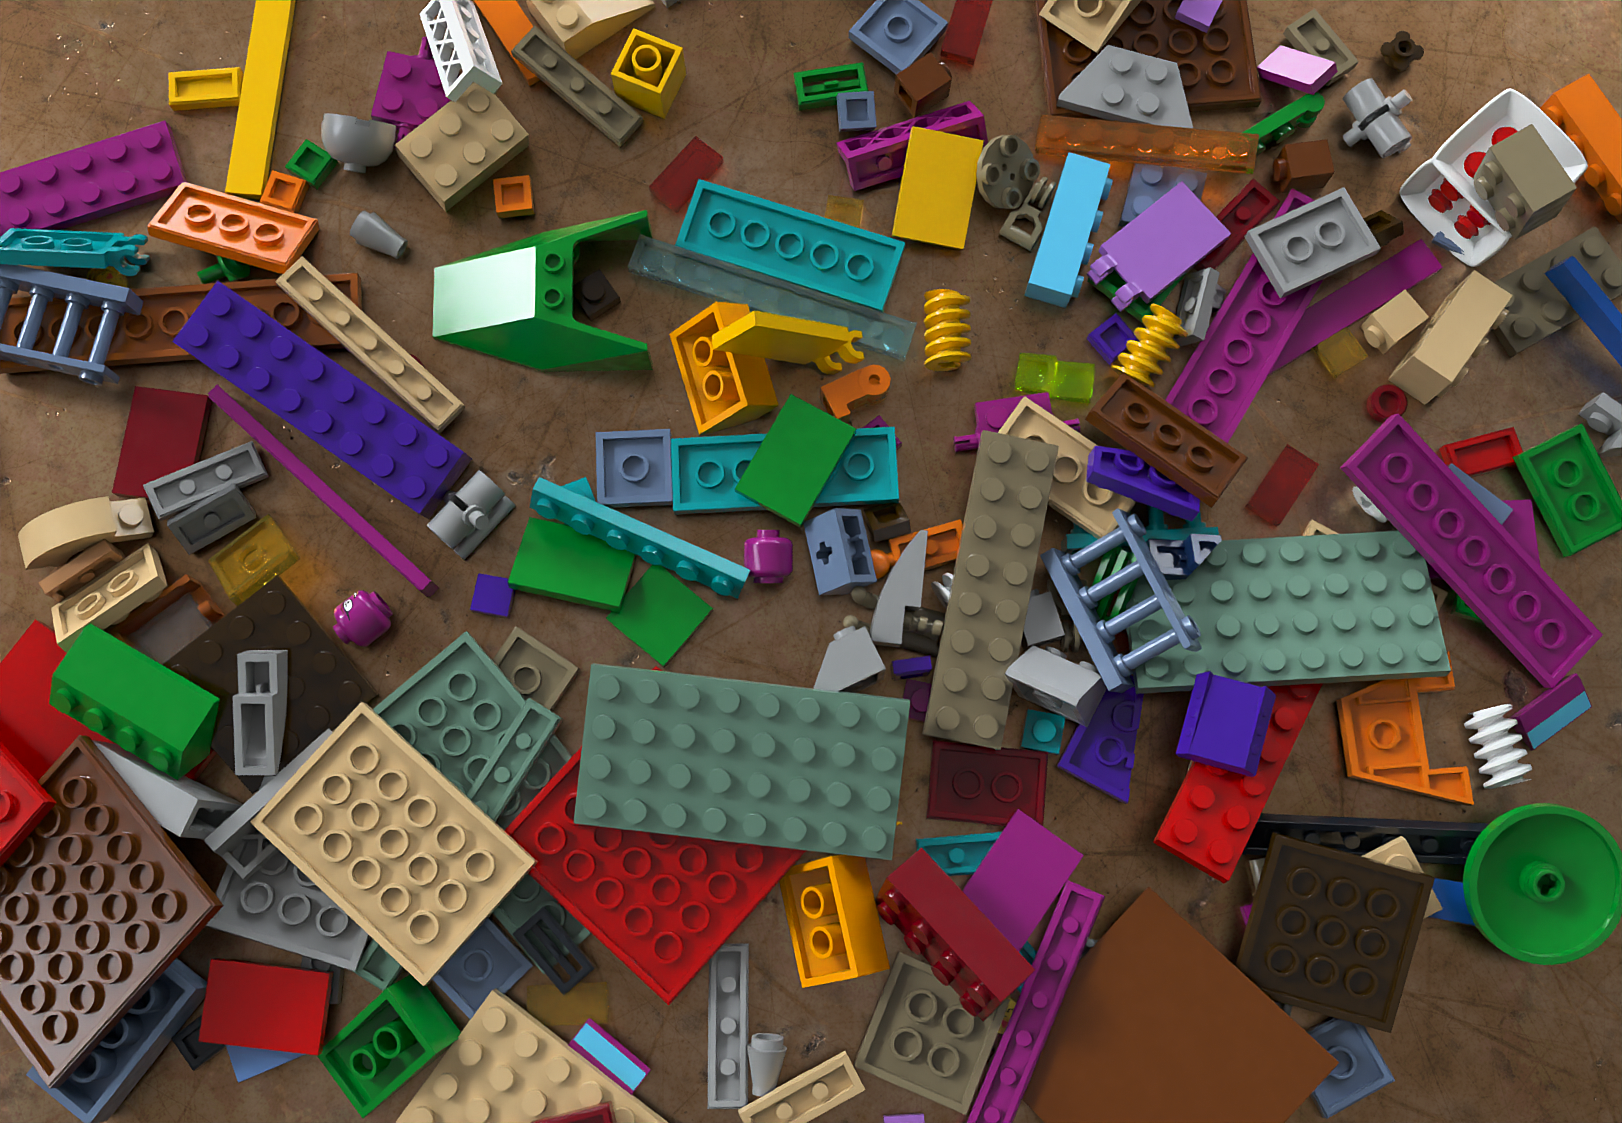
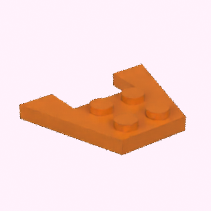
M1449 651L1447 655L1451 671L1447 676L1382 680L1336 700L1348 777L1466 806L1474 805L1467 766L1429 769L1418 694L1445 692L1455 689Z

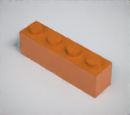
M1587 74L1554 92L1540 109L1581 151L1588 163V168L1584 173L1586 181L1600 195L1608 212L1614 215L1617 221L1622 224V118L1590 74Z

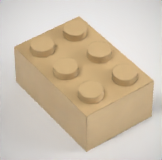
M474 82L456 102L452 100L396 143L395 147L399 158L447 212L529 146V134L495 94Z
M1474 270L1445 298L1388 380L1424 405L1435 396L1441 399L1451 386L1456 387L1467 374L1469 368L1466 367V364L1472 357L1475 359L1489 342L1486 336L1491 329L1495 330L1506 318L1509 311L1504 307L1513 295Z

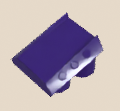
M1211 671L1197 674L1176 755L1195 762L1254 777L1257 772L1276 695L1267 686L1259 687L1214 675Z

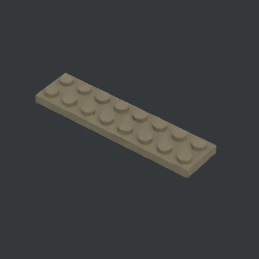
M986 430L981 432L922 734L1001 750L1013 683L1009 682L1005 673L1008 667L1019 657L1059 448L1057 445Z

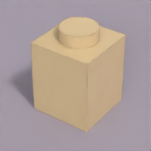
M1405 289L1372 313L1360 328L1364 331V336L1368 343L1378 348L1382 354H1385L1416 331L1429 316Z

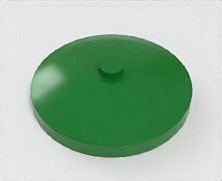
M1535 803L1507 811L1492 821L1481 832L1468 854L1463 875V891L1470 917L1481 934L1490 943L1521 961L1540 965H1556L1584 957L1598 948L1611 935L1622 917L1621 849L1612 835L1599 822L1572 808L1558 804Z

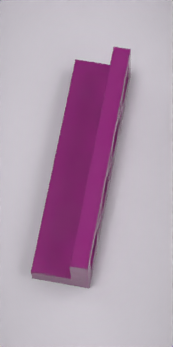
M966 101L837 142L838 153L847 166L851 187L854 191L901 177L904 170L910 131L913 126L984 140V148L988 144L984 115L971 101Z

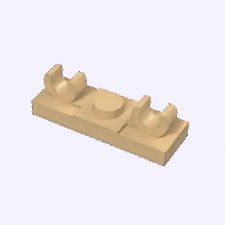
M843 1051L742 1107L738 1112L743 1123H807L863 1092L865 1087L846 1051Z

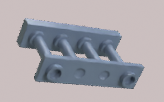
M0 264V330L12 294H17L18 290L29 292L32 296L17 345L15 347L0 343V360L77 375L81 381L92 385L102 386L103 381L118 384L120 377L105 366L104 363L119 316H124L125 312L140 315L144 301L130 288L20 265ZM53 298L64 299L68 306L52 354L32 350L47 303L52 302ZM89 305L101 307L104 313L89 360L87 362L68 358L83 309H88Z
M1118 508L1112 512L1119 525L1117 529L1073 555L1051 548L1041 554L1040 557L1108 691L1123 693L1135 686L1130 678V675L1133 674L1132 669L1179 643L1182 644L1184 649L1193 652L1201 650L1202 647L1197 639L1201 636V632L1196 622L1190 615L1185 617L1143 538V535L1146 534L1143 523L1136 514L1131 515ZM1127 541L1137 560L1090 588L1083 586L1077 575L1081 572L1080 568ZM1145 574L1155 594L1107 622L1104 619L1101 620L1094 608L1098 606L1097 601ZM1163 608L1173 629L1125 656L1121 653L1118 654L1112 643L1115 640V635Z

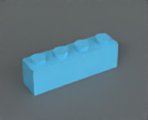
M1071 152L1068 153L1024 296L1063 308L1067 307L1071 296L1078 298L1084 279L1083 276L1078 275L1081 264H1088L1094 244L1088 243V238L1091 231L1097 233L1103 216V211L1097 210L1100 199L1107 200L1113 179L1107 178L1111 164Z

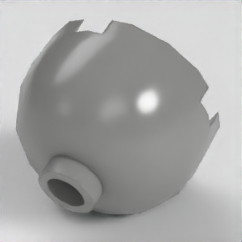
M324 113L321 125L322 142L325 150L333 159L344 163L343 170L366 173V166L381 165L387 161L393 151L396 139L395 125L370 119L369 121L357 119V117Z

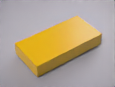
M240 67L169 72V106L173 111L239 106L244 73Z

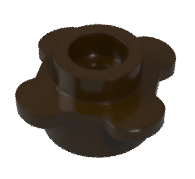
M1399 31L1395 35V39L1391 42L1383 43L1380 49L1386 64L1398 71L1407 70L1413 60H1420L1424 55L1422 46L1416 45L1410 39V34L1406 31Z

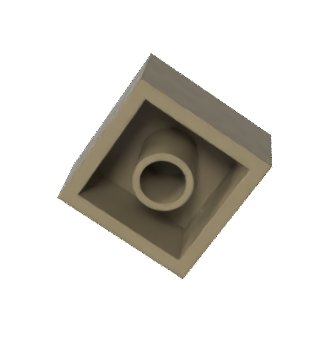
M1533 124L1491 146L1473 177L1474 188L1481 199L1489 201L1496 211L1495 218L1497 223L1504 231H1509L1515 240L1557 217L1577 189Z

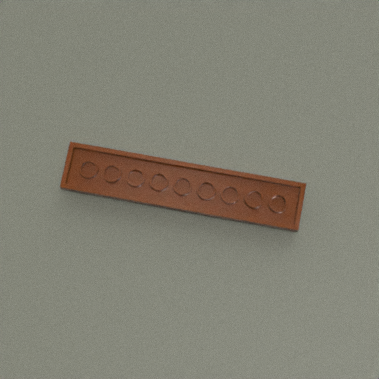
M358 273L323 275L362 310L361 277ZM277 279L222 283L317 350L345 348L276 284L275 281ZM215 283L131 289L144 301L140 315L125 312L124 316H119L104 365L112 366L197 359L172 341ZM32 296L11 298L0 330L1 344L16 347ZM53 298L52 302L47 303L32 350L52 354L68 306L64 299ZM89 305L88 309H83L68 358L88 362L104 313L101 307ZM0 360V374L48 370Z

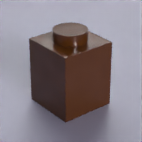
M930 52L896 74L894 92L912 116L916 118L949 96L952 75L947 65L943 61L938 62Z
M1328 139L1286 144L1273 162V175L1275 180L1280 182L1282 193H1288L1292 188L1297 191L1324 188L1335 173Z

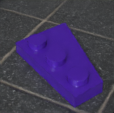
M1094 446L1088 455L1086 482L1191 522L1200 512V499L1160 473L1130 450Z
M1130 675V678L1134 684V678L1132 675ZM1135 686L1123 693L1111 692L1106 689L1088 727L1078 724L1057 767L1116 800L1127 804L1130 794L1131 770L1133 769L1135 759L1136 735L1140 724L1144 693L1136 694Z

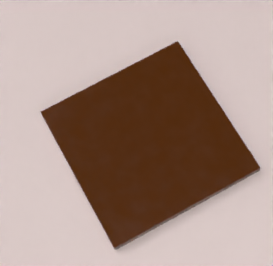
M1034 0L1049 123L1103 119L1056 105L1059 95L1107 45L1177 63L1189 112L1259 107L1262 102L1247 0H1222L1207 33L1175 19V15L1183 0H1141L1098 54L1039 15L1048 0Z
M79 735L38 781L57 803L0 867V1020L49 1089L59 1088L224 906L91 738Z
M1148 887L1079 961L1023 1101L1045 1123H1285L1340 1062L1157 893ZM995 1053L986 1062V1064L989 1067L992 1063Z

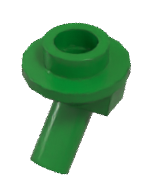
M216 255L218 264L196 272L201 284H209L225 276L232 282L247 277L250 273V265Z

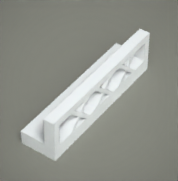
M431 0L420 13V17L446 97L456 102L473 82L494 94L503 83L474 2L472 0ZM462 69L463 73L458 77L459 71Z

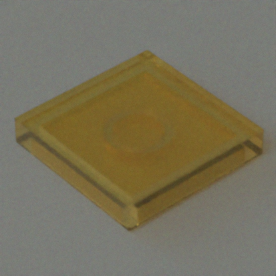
M268 514L212 556L208 562L229 599L238 606L273 578L300 560V557L278 523Z

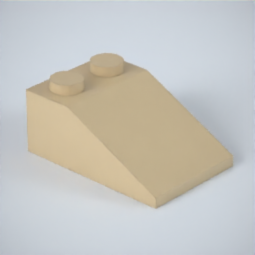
M526 0L530 14L547 36L574 59L579 58L655 7V3L652 0Z
M1048 0L1039 15L1098 54L1141 0Z

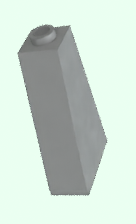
M92 740L158 824L179 837L205 839L243 805L241 802L186 776L176 780L163 771L157 770L151 764L131 752L125 751L117 744Z

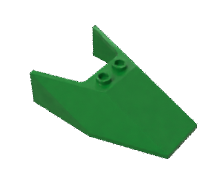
M643 210L542 232L434 268L433 338L541 372L653 370V363L647 343L579 323L573 318V265L580 257L581 242L652 240V229L648 211Z

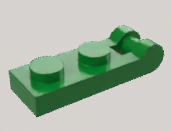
M1317 92L1314 95L1309 93L1235 136L1225 154L1233 164L1243 158L1249 161L1261 154L1266 148L1265 145L1275 140L1276 143H1280L1293 134L1295 127H1310L1325 105L1323 96Z

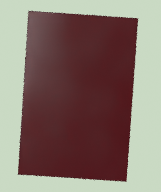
M135 386L113 484V494L121 497L146 498V500H149L143 487L144 484L199 462L212 400L208 395Z
M932 741L926 819L1005 827L1016 810L1019 809L1043 826L1048 752L1004 747L998 750L973 744Z

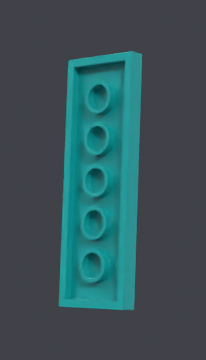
M698 179L675 247L678 251L883 314L905 250V242Z
M895 427L856 429L855 436L813 507L899 503ZM767 433L671 439L674 514L767 510L735 492V487Z

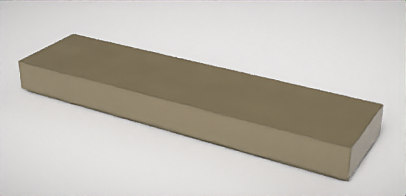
M535 25L511 50L512 56L619 147L644 122L643 117Z

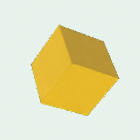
M633 28L611 72L615 94L627 104L665 119L686 76L683 48Z

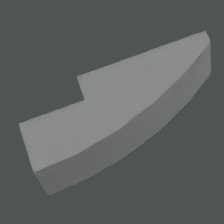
M920 530L904 549L887 577L879 595L871 622L869 635L874 645L899 647L902 643L905 610L918 611L921 607L927 530Z
M248 650L237 654L239 694L233 696L235 775H276L279 769L285 729L288 650Z

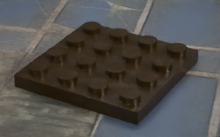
M279 575L162 664L220 698L211 747L234 773L233 696L239 694L237 654L248 650H288L287 706L278 773L328 728L331 731L337 728L361 702L367 704L378 695L376 690ZM265 775L236 776L254 794L259 790Z
M1273 832L1235 966L1271 1000L1391 1033L1435 878L1428 874Z

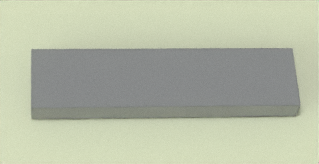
M749 943L723 944L709 960L707 1109H741L748 1105Z

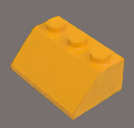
M716 301L669 334L699 435H706L755 421L779 406L765 358L713 350L712 335L749 314L748 304Z
M840 854L792 866L779 883L802 988L857 978L890 969L865 857Z

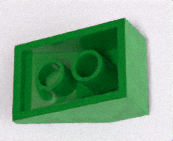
M410 974L386 988L323 1047L322 1054L317 1055V1057L360 1116L365 1118L448 1050L459 1039L458 1036L461 1031L428 987L421 985Z

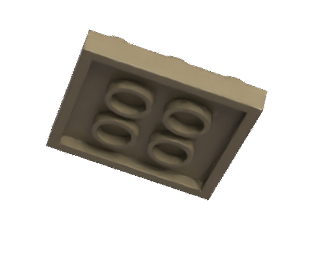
M898 952L853 1066L967 1115L1010 999H1007L983 1022L978 1016L970 1015L963 1008L959 1001L960 996L950 985H943L934 976L931 965Z

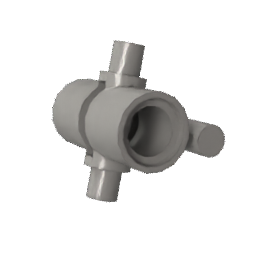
M1369 78L1357 84L1344 95L1343 101L1357 120L1352 124L1353 128L1342 135L1350 147L1361 139L1366 140L1369 138L1380 156L1385 158L1397 151L1401 153L1411 146L1409 141H1411L1412 136L1398 117L1402 113L1401 109L1413 101L1405 89L1393 98L1391 96L1385 98L1374 80Z
M478 470L458 492L448 491L445 493L443 500L446 505L426 526L465 560L516 505L508 497L504 496L505 493L490 478Z

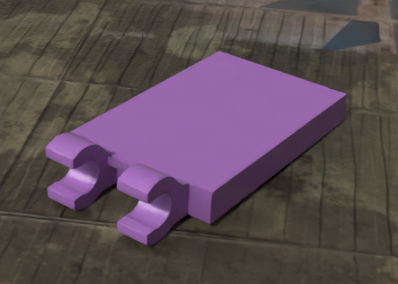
M1181 181L1104 242L1098 250L1102 257L1091 264V270L1086 275L1096 285L1114 270L1120 275L1126 284L1115 292L1116 296L1111 302L1121 312L1139 296L1146 304L1151 302L1228 240L1231 233Z

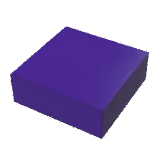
M1117 313L1088 334L1086 338L1109 365L1118 360L1120 353L1129 352L1126 348L1127 341L1139 342L1133 331Z
M478 573L470 610L475 613L509 619L516 589L509 588L508 578Z
M930 656L895 660L890 665L891 677L894 681L926 677L932 670Z

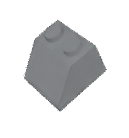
M850 626L833 635L835 641L829 643L814 689L857 693L884 680L886 668L865 626L858 630L855 629V626Z
M1032 645L1008 667L1005 675L1009 682L1013 683V688L1019 697L1085 727H1088L1107 689L1096 666L1081 661L1079 665L1066 660L1067 656L1063 652L1050 646H1046L1045 650Z

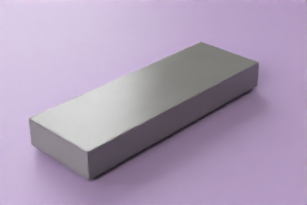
M250 441L146 483L143 487L158 519L163 521L233 483H236L238 488L241 489L269 476L253 441Z

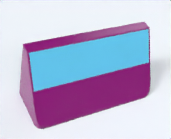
M1575 673L1565 676L1554 688H1549L1509 718L1517 720L1518 724L1513 726L1518 734L1522 735V740L1533 751L1592 708V705L1580 677Z
M590 1018L568 1044V1046L631 1095L651 1071L648 1066Z

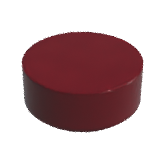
M1390 384L1379 386L1367 399L1368 413L1374 420L1380 423H1384L1394 414L1399 413L1402 416L1408 406L1405 393L1397 386Z

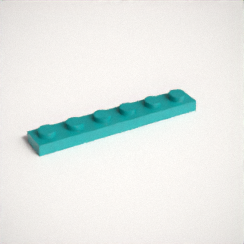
M539 477L533 487L529 508L536 510L542 517L557 519L570 525L581 534H591L606 541L615 549H625L641 556L649 564L664 566L675 571L683 579L696 580L711 587L713 591L720 595H730L738 599L750 569Z

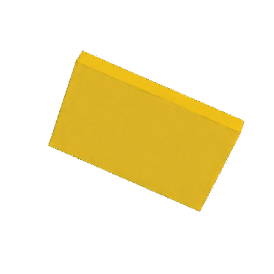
M915 126L911 128L891 237L957 250L964 249L977 180V163L982 152L984 140Z

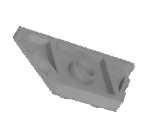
M1107 45L1059 95L1056 105L1190 141L1194 132L1177 63Z

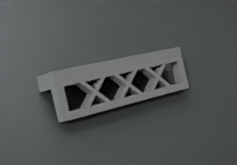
M329 728L204 839L205 843L215 853L220 855L243 880L246 881L279 851L272 843L265 848L266 841L269 840L260 831L259 835H252L257 829L250 821L333 733ZM244 841H258L257 856L244 867L232 855V852Z

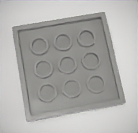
M265 775L259 790L274 776ZM256 830L252 835H259V831ZM244 841L233 851L232 855L245 867L257 856L258 841ZM266 841L265 848L271 843L270 841ZM280 850L246 881L229 864L227 865L215 894L224 906L206 925L209 928L357 972L362 955L368 948L372 938Z

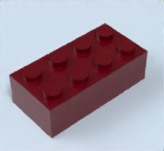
M922 847L886 878L875 899L879 915L889 925H896L905 935L904 941L910 950L917 955L922 954L932 965L931 970L934 976L943 985H950L960 996L959 1001L970 1015L978 1016L984 1022L1035 971L1032 965Z

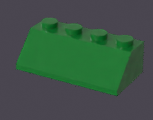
M90 623L84 627L53 673L49 704L58 711L84 724L90 730L116 743L125 751L131 752L151 764L157 770L163 771L174 779L179 780L209 756L220 698Z

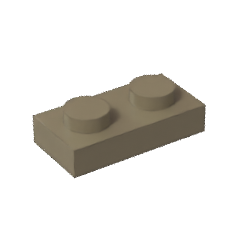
M1315 8L1287 26L1283 33L1296 50L1336 63L1338 72L1325 84L1326 86H1329L1353 70L1359 62Z

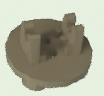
M1016 135L995 137L983 148L978 159L976 186H978L979 192L985 201L993 207L1016 209L1029 195L1034 180L1040 174L1039 162L1033 158L1027 143Z

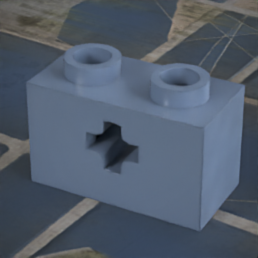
M834 508L804 522L819 595H845L850 593L856 586L865 587L877 582L861 509Z

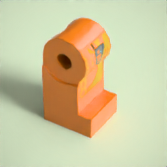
M874 364L822 386L819 398L828 414L848 424L851 415L850 411L865 404L875 405L885 400L888 395L891 378L884 367Z

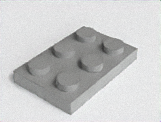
M1344 187L1255 227L1245 235L1247 243L1280 299L1370 258L1381 249Z

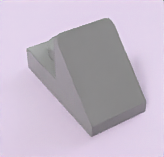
M1602 392L1587 402L1578 414L1586 419L1589 426L1594 430L1609 436L1598 450L1600 458L1621 456L1622 405Z

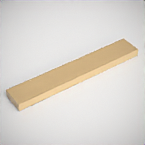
M303 256L275 281L289 297L439 434L465 409V405Z

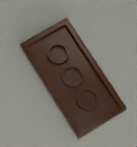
M1124 372L1085 418L1087 422L1211 508L1248 459L1247 456Z

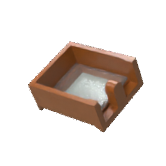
M185 574L163 590L155 600L145 603L124 621L109 629V631L115 638L162 665L225 615L201 582Z

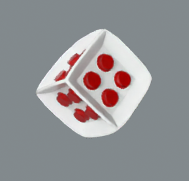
M1511 88L1501 92L1473 115L1438 149L1431 159L1420 165L1400 188V196L1417 220L1433 236L1437 232H1443L1445 234L1444 237L1452 240L1464 251L1462 252L1463 254L1450 250L1449 252L1471 267H1478L1488 261L1512 237L1509 231H1504L1497 223L1495 218L1496 211L1489 201L1481 199L1474 188L1473 177L1491 146L1533 124L1574 183L1588 168L1585 157L1574 142L1531 100Z

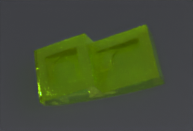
M1020 353L1015 390L1029 394L1049 392V398L1091 404L1096 370L1095 364L1058 361L1056 355Z

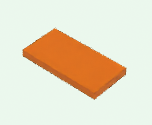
M182 182L148 224L147 228L151 237L284 274L301 257L319 230V223L314 218Z

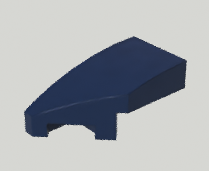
M1190 534L1185 540L1148 539L1146 543L1165 579L1183 580L1188 578L1222 539L1221 535Z

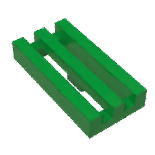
M863 62L794 72V84L796 86L799 111L837 105L836 96L838 93L869 91ZM858 76V79L839 82L838 80L827 81L824 84L803 87L805 83Z
M1120 546L1105 553L1092 586L1123 569L1128 560L1132 561L1131 563L1135 562L1137 559L1134 553ZM1139 578L1121 587L1110 616L1106 614L1114 594L1118 590L1102 598L1101 601H1097L1099 606L1094 608L1101 620L1104 619L1107 622L1126 611V604L1130 601Z

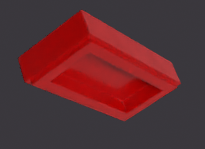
M1514 427L1446 444L1439 448L1443 461L1447 466L1452 463L1471 478L1517 466L1513 457L1523 452Z

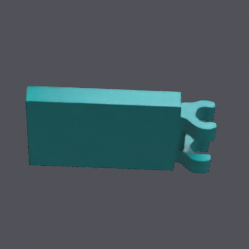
M10 228L0 237V264L106 269L110 265L122 275L134 276L140 271L139 265H144L150 260V255L138 254V247L135 246L145 245L148 242V237L142 234L127 237L124 233ZM124 257L134 265L127 264L124 260Z

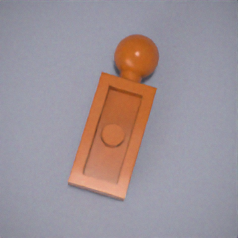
M961 519L924 529L928 531L924 571L956 562L963 529ZM919 531L889 539L888 545L891 551L889 553L879 549L870 550L877 579L887 575L890 568L894 567L904 549Z

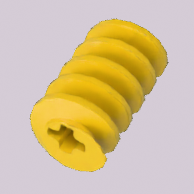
M949 289L926 291L924 298L927 302L924 305V311L928 316L924 319V324L928 330L925 332L924 338L929 343L925 347V355L929 358L925 361V367L933 371L958 369L962 362L971 360L970 353L961 351V348L971 345L970 339L961 337V334L971 331V326L960 323V320L971 317L969 310L960 309V306L970 303V297L960 295L959 292Z
M1157 304L1150 305V310L1155 316L1144 315L1142 318V322L1147 329L1138 327L1134 330V335L1140 342L1127 341L1126 348L1131 354L1120 353L1118 355V360L1123 367L1111 366L1118 374L1121 375L1124 372L1143 386L1153 388L1156 384L1149 377L1150 373L1159 375L1164 373L1157 362L1159 360L1171 362L1172 360L1166 353V348L1176 350L1180 348L1173 337L1175 335L1187 337L1188 335L1181 326L1182 320L1174 313Z

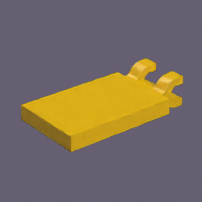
M755 310L712 335L713 350L805 365L812 361L823 373L830 375L842 371L841 363H835L829 357V355L838 352L839 356L848 363L856 364L864 360V352L854 350L851 344L863 338L862 331H849L848 327Z

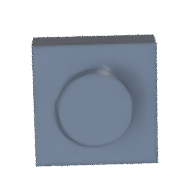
M874 91L837 94L839 132L875 130L877 126Z

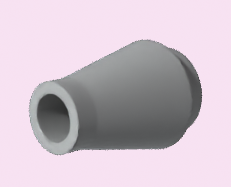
M365 210L362 211L350 229V236L356 239V244L391 255L396 259L403 254L408 244V240L401 237L375 212L370 214Z
M773 1033L753 1034L751 1043L747 1045L753 1095L762 1097L777 1088L787 1047L783 1045L784 1037Z

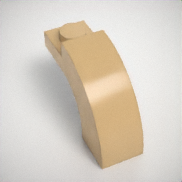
M109 496L71 503L48 511L28 522L19 531L18 538L25 569L29 570L66 564L68 559L87 547L94 546L103 539L113 543L151 538L154 530L146 498L110 502Z

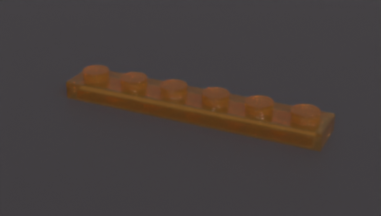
M1041 115L1035 151L1036 154L1067 157L1068 153L1071 152L1097 160L1253 174L1259 134Z

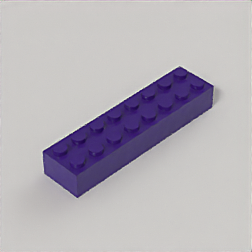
M219 281L215 283L172 341L427 519L432 516L442 502L445 493L450 491L472 460L461 449Z

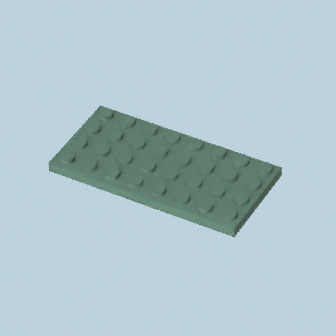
M1399 531L1222 540L1187 579L1166 580L1185 617L1190 615L1196 622L1201 632V636L1197 639L1202 649L1197 652L1184 649L1182 644L1179 643L1132 669L1136 694L1193 691L1196 675L1211 671L1214 675L1259 687L1447 676L1451 671L1426 560ZM1128 560L1126 566L1130 565L1132 561ZM1145 574L1139 577L1131 599L1126 604V610L1155 594ZM1163 608L1126 628L1130 652L1173 629Z
M466 631L373 708V710L466 795L526 700L471 634ZM555 734L549 740L497 822V825L503 830L511 824L572 757V754ZM529 874L519 882L493 911L494 915L511 935L542 907H546L577 945L592 934ZM541 919L538 922L539 926L565 956L570 953L568 949ZM530 929L525 934L554 967L558 961ZM517 941V943H518V944L521 946V948L526 952V954L531 958V960H532V961L535 963V965L540 969V971H541L543 974H545V973L543 972V970L538 966V964L533 960V958H532V957L527 953V951L522 947V945Z
M593 663L590 670L574 824L892 860L910 699Z

